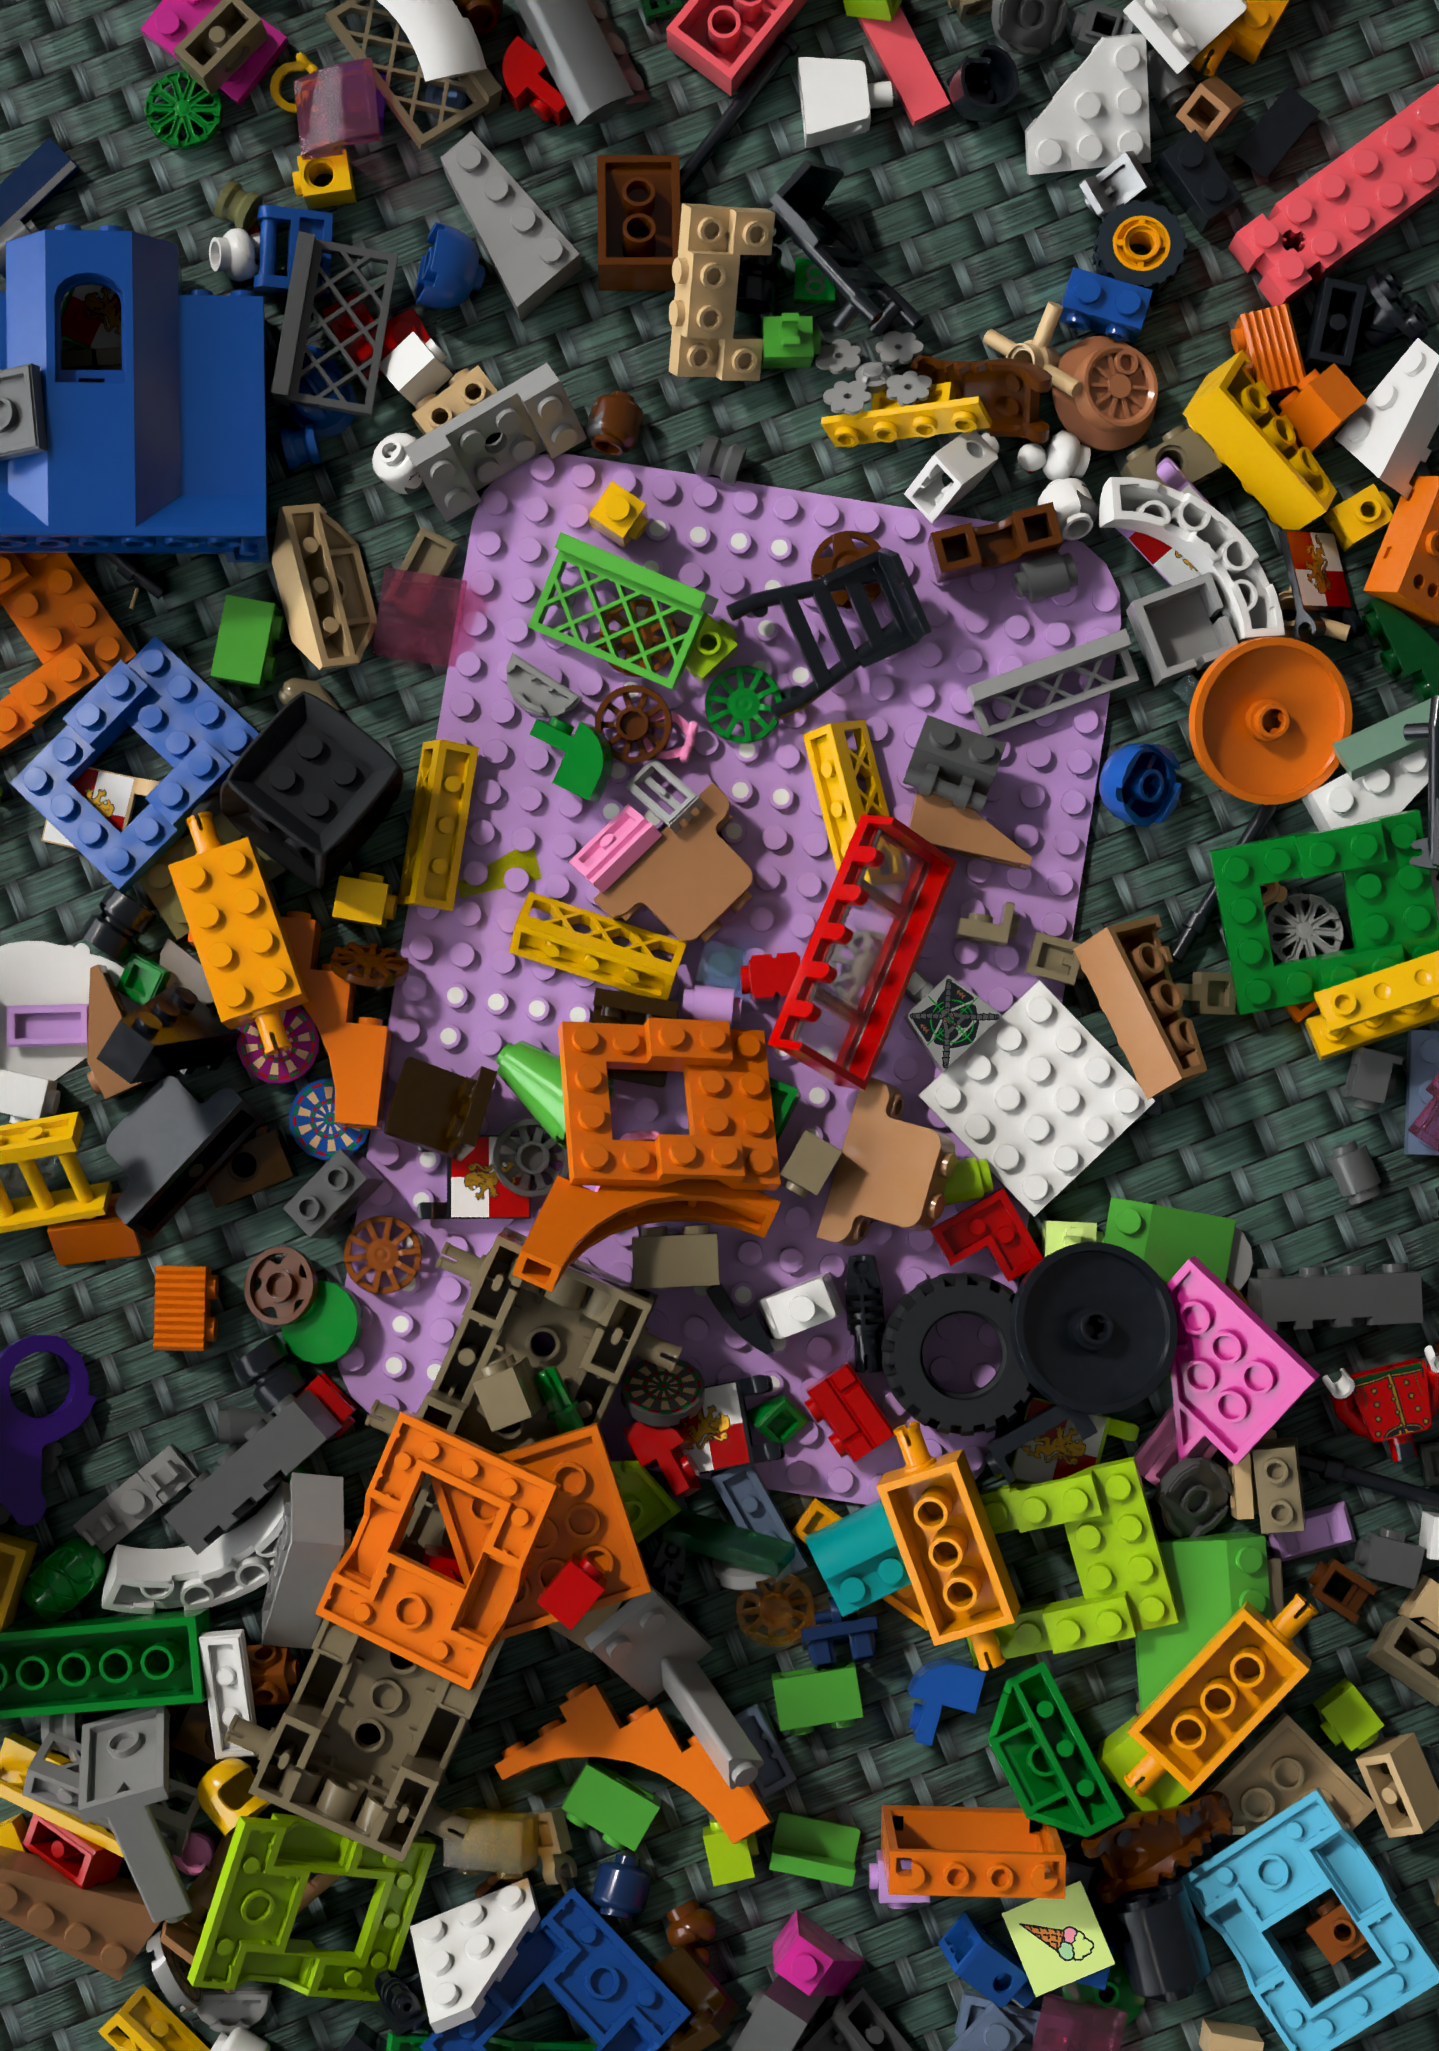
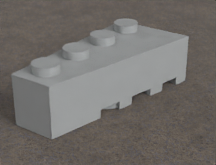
M471 131L440 157L442 166L460 205L521 322L582 269L580 253Z
M292 1472L290 1480L291 1502L285 1503L282 1536H278L274 1568H271L262 1608V1645L311 1649L324 1618L316 1615L315 1612L333 1570L342 1559L341 1555H345L350 1547L351 1530L344 1529L343 1477Z

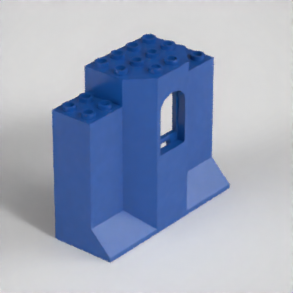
M61 224L57 225L55 230L45 229L7 241L6 292H0V370L30 363L40 366L47 451L0 461V553L226 554L227 562L269 563L266 340L263 296H255L254 292L248 290H236L230 292V296L213 295V292L203 289L190 290L188 295H182V269L178 245L134 231H125L123 227L117 225H104L99 227V230H82L77 225ZM80 285H100L112 290L119 297L121 302L122 370H62L61 303L64 295L71 289ZM79 381H105V383H100V382H79Z

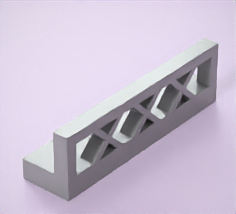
M1126 628L969 686L966 695L981 734L990 737L1138 682L1139 677L1128 651L1132 643ZM1118 654L1126 676L1111 681L1096 673L1103 659ZM1096 662L1092 672L1082 668ZM1071 671L1089 678L1083 692L1076 695L1058 689L1063 675ZM1057 677L1053 686L1044 682ZM1093 680L1103 684L1090 689ZM1033 685L1050 692L1045 705L1035 710L1019 703L1025 688ZM1019 691L1015 700L1006 697V695ZM1054 695L1064 698L1051 704ZM996 699L1012 706L1005 721L989 726L981 705ZM1016 709L1025 712L1022 715L1012 718Z
M49 1731L28 1767L22 1795L81 1818L78 1812L81 1743ZM51 1749L69 1755L72 1762L59 1766L46 1761V1758ZM169 1778V1799L177 1797L192 1803L187 1814L169 1809L166 1800L149 1804L169 1852L181 1857L187 1845L191 1827L201 1806L198 1803L196 1788ZM106 1817L91 1821L94 1824L112 1830Z

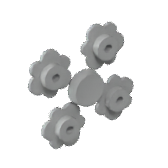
M897 331L887 332L883 336V341L876 344V351L880 354L882 362H868L861 365L859 357L861 355V348L855 345L851 346L848 340L837 339L831 345H822L820 355L815 360L816 366L819 369L830 370L833 374H841L857 369L855 373L857 381L850 383L845 381L836 382L834 388L824 392L823 401L831 405V411L834 413L856 415L864 410V404L871 402L870 393H879L886 389L887 398L897 400V403L901 406L914 405L918 401L927 400L929 398V390L932 388V379L926 375L918 376L915 371H907L903 375H892V370L888 366L911 363L913 357L923 353L924 346L922 342L916 340L915 334L910 332L903 335Z

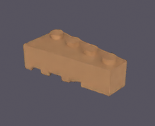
M1159 914L1108 926L1073 949L1081 964V969L1087 976L1099 1000V1005L1117 1037L1118 1044L1124 1051L1133 1069L1137 1083L1142 1088L1147 1099L1173 1092L1208 1071L1193 1022L1183 1016L1181 1007L1185 997L1181 985L1173 984L1168 968V965L1173 962L1169 946L1161 945L1157 933L1158 930L1163 928Z
M0 1846V1917L120 1981L160 1924V1922H152L137 1886L131 1884L130 1879L116 1876L111 1882L97 1883L96 1886L81 1889L40 1859V1856Z

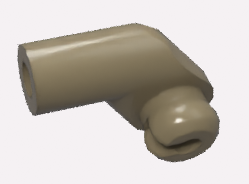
M291 678L283 683V687L278 693L279 699L284 705L305 691L327 702L339 712L341 711L324 687L317 681Z

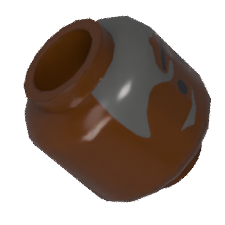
M613 391L611 394H604L595 399L587 420L585 432L591 441L592 447L598 452L609 456H619L623 452L633 449L637 443L644 414L630 394L622 391Z

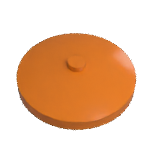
M1276 636L1246 640L1221 654L1205 671L1195 689L1189 712V736L1194 755L1206 776L1222 791L1233 797L1264 805H1277L1298 800L1319 788L1340 764V761L1334 754L1332 744L1351 735L1353 714L1350 694L1341 673L1334 663L1312 645L1296 639Z

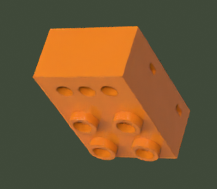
M1412 476L1409 484L1413 488L1408 498H1405L1403 495L1400 496L1363 591L1376 599L1380 598L1396 607L1418 625L1439 626V476Z

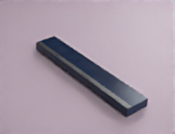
M50 137L0 184V234L17 219L25 224L80 172L78 166Z

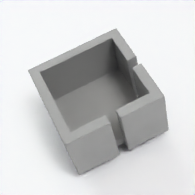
M1211 572L1134 600L1126 609L1155 687L1186 676L1195 668L1199 671L1209 667L1226 650L1238 644L1227 615L1219 617L1213 625L1210 621V618L1215 617L1224 607Z

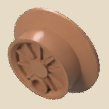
M1092 336L1072 345L1062 355L1056 367L1082 382L1083 387L1077 397H1072L1052 385L1054 406L1063 426L1067 431L1076 435L1082 444L1096 450L1116 451L1134 444L1150 427L1156 410L1158 382L1151 363L1137 349L1108 336Z

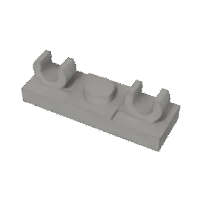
M170 1444L76 1522L73 1527L91 1547L97 1545L105 1554L198 1477V1475L174 1445Z

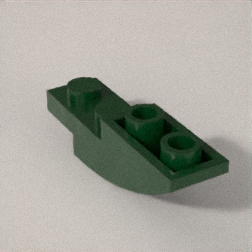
M1380 598L1370 601L1362 609L1364 612L1362 621L1365 624L1367 634L1372 639L1376 637L1382 650L1380 660L1386 673L1390 676L1394 675L1397 683L1412 676L1415 681L1412 684L1413 692L1419 703L1439 695V645L1414 620L1396 607Z

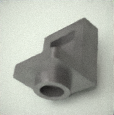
M1127 151L1098 175L1083 179L1079 186L1084 192L1083 198L1087 207L1101 218L1105 217L1110 211H1115L1118 205L1122 203L1124 205L1129 204L1131 201L1137 200L1152 188L1154 184L1134 151Z

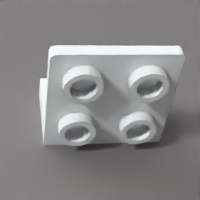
M1133 0L1123 12L1178 74L1202 49L1247 9L1248 4L1245 0Z

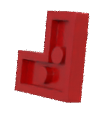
M357 291L344 298V300L349 303L360 294ZM339 302L322 310L325 318L342 307ZM364 302L352 309L364 327L374 321ZM414 308L403 312L387 322L381 361L412 332H415L425 343L430 339ZM347 314L329 325L340 343L359 331ZM377 329L369 333L371 337L374 339V341L376 339ZM364 337L346 349V352L357 367L373 357L374 350ZM370 369L362 373L367 380H369ZM379 370L378 377L384 375V373L381 370Z
M1004 1188L997 1190L930 1228L950 1266L987 1246L1007 1282L1029 1271L1043 1258Z

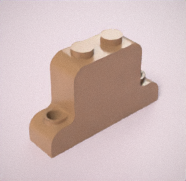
M713 782L699 795L706 805L701 810L695 807L691 811L694 817L689 822L682 819L678 823L682 828L678 833L675 834L670 828L666 827L661 832L662 836L603 894L600 892L593 898L595 904L607 916L613 919L623 918L627 922L642 907H645L677 940L689 944L701 938L707 943L723 927L719 920L730 909L736 914L752 899L753 896L748 892L752 885V871L750 867L718 835L732 820L733 816L729 813L727 796Z
M870 1077L866 1090L858 1091L842 1147L843 1152L838 1160L817 1238L846 1246H855L864 1240L870 1223L873 1220H880L917 1232H923L930 1229L935 1220L939 1219L945 1207V1196L943 1193L946 1182L954 1174L957 1165L955 1144L949 1136L902 1121L904 1097L896 1086Z

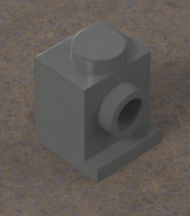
M1364 1047L1354 1049L1343 1097L1355 1100L1354 1108L1378 1113L1380 1104H1384L1385 1098H1391L1393 1094L1396 1074L1391 1073L1393 1066L1402 1065L1403 1057Z

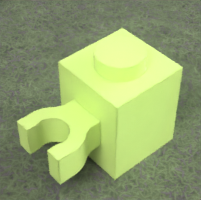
M1042 1220L1041 1255L1043 1258L1069 1245L1084 1242H1104L1103 1232L1097 1231V1223Z

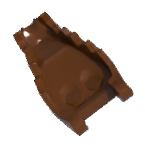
M919 355L912 361L910 366L912 371H915L918 376L926 375L930 377L932 384L951 382L956 390V399L979 396L992 423L991 428L977 429L976 431H987L990 436L1022 437L1035 443H1046L1048 441L1050 426L1039 418L1040 393L1048 392L1052 388V375L1046 370L1025 360L1012 358L946 361Z
M1211 1791L1182 1805L1158 1810L1123 1814L1124 1819L1087 1838L1084 1837L1081 1841L1084 1855L1087 1858H1097L1100 1856L1106 1873L1095 1887L1099 1901L1102 1904H1109L1116 1901L1124 1893L1159 1886L1163 1878L1171 1879L1175 1877L1177 1866L1190 1867L1192 1865L1191 1859L1194 1856H1201L1203 1854L1202 1845L1212 1842L1214 1836L1222 1833L1228 1836L1232 1835L1234 1832L1232 1828L1234 1813L1227 1796L1219 1791Z

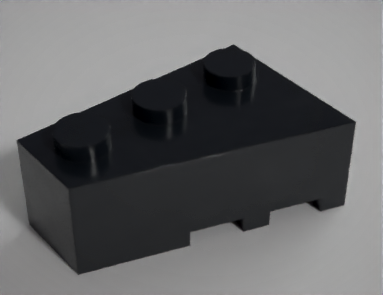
M174 983L122 1018L96 1059L130 1084L167 1078L170 1072L178 1070L183 1075L192 1074L196 1067L205 1066L209 1071L217 1070L241 1032L236 1028L232 1030L221 1023L219 1015L201 1003L191 990Z

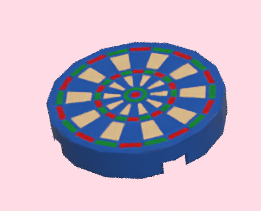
M321 1078L307 1084L295 1096L289 1111V1128L296 1144L307 1154L321 1160H329L339 1149L358 1151L367 1142L371 1132L369 1129L340 1127L335 1123V1086L333 1078Z

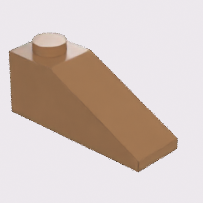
M916 792L908 827L942 852L1024 870L1031 865L1032 857L970 807L966 806L965 810L952 806L953 801L931 793L928 797Z
M95 965L90 968L87 1062L91 1071L87 1073V1077L94 1092L97 1095L103 1094L106 1100L114 1099L151 1081L130 1084L96 1059L119 1021L127 1016L128 1012L118 991L115 990L116 986L107 967Z

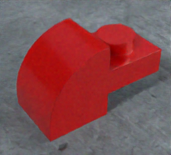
M517 36L507 48L502 64L508 99L518 113L530 101V108L539 118L545 122L551 119L561 127L571 116V112L561 93L547 82L551 78V73L543 57L522 38Z
M642 1422L633 1423L622 1430L641 1467L655 1468L659 1465L675 1496L688 1497L702 1488L697 1480L700 1472L695 1461L689 1454L684 1455L683 1450L696 1443L687 1430L679 1425L662 1427L651 1426Z

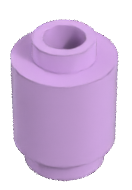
M695 985V989H684L682 1019L729 1021L731 1029L732 1022L740 1023L742 998L734 997L733 988Z

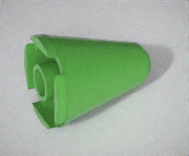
M519 1041L515 1045L512 1043L507 1044L496 1060V1063L499 1064L498 1075L560 1147L567 1149L560 1056L524 1041ZM608 1077L609 1100H611L614 1090L609 1086L613 1085L614 1081Z

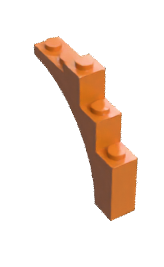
M287 911L286 917H281L310 1001L302 1005L317 1026L330 1059L335 1086V1123L340 1127L382 1131L393 1032L388 1026H382L383 1020L378 1018L358 1017L357 1023H352L356 984L338 977L331 970L330 964H322V970H317L322 927L316 920L311 919V914ZM189 929L188 942L196 949Z
M557 1175L520 1251L512 1275L553 1292L566 1269L587 1249L610 1235L638 1225L650 1223L702 1221L734 1227L765 1238L781 1201L761 1191L733 1190L719 1180L682 1179L658 1187L600 1186L598 1192H595L583 1185H570V1180Z
M585 1682L567 1692L565 1695L568 1701L559 1706L567 1721L562 1724L560 1719H556L537 1731L540 1738L527 1746L522 1740L501 1752L504 1759L494 1765L502 1780H512L539 1766L570 1758L602 1757L631 1762L663 1775L688 1791L714 1816L732 1844L743 1841L774 1822L753 1783L730 1789L695 1735L687 1740L691 1747L685 1750L662 1708L656 1707L651 1710L648 1705H645L626 1717L629 1724L624 1727L602 1685L595 1684L590 1687Z

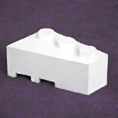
M1417 338L1367 398V401L1335 437L1340 444L1380 480L1405 498H1408L1413 488L1409 482L1419 462L1426 463L1431 453L1427 446L1439 425V354Z
M1428 746L1355 780H1352L1349 774L1345 773L1301 798L1318 830L1324 831L1354 825L1370 818L1402 812L1428 783Z

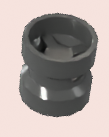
M707 434L697 461L695 473L705 477L715 475L720 477L723 483L735 486L743 466L747 447L736 443L729 446L723 444L720 438Z

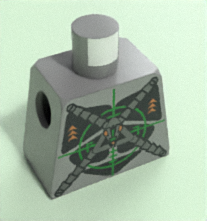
M917 969L912 974L905 991L916 1005L904 1016V1019L941 1073L1002 1017L997 1010L949 975L934 987Z

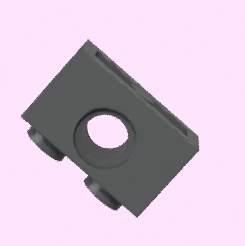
M339 1149L283 1209L309 1238L329 1239L379 1188L385 1179L359 1151Z

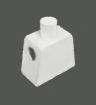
M798 57L797 75L805 148H812L865 133L870 128V109L893 107L891 81L867 83L865 62L861 60Z
M976 430L967 433L963 432L931 457L904 495L932 524L974 489L995 464L1000 450L998 441L994 436H990L989 433H983L980 436ZM944 473L953 480L946 487L942 482V475Z
M830 1272L756 1300L770 1339L788 1337L832 1320L845 1311Z

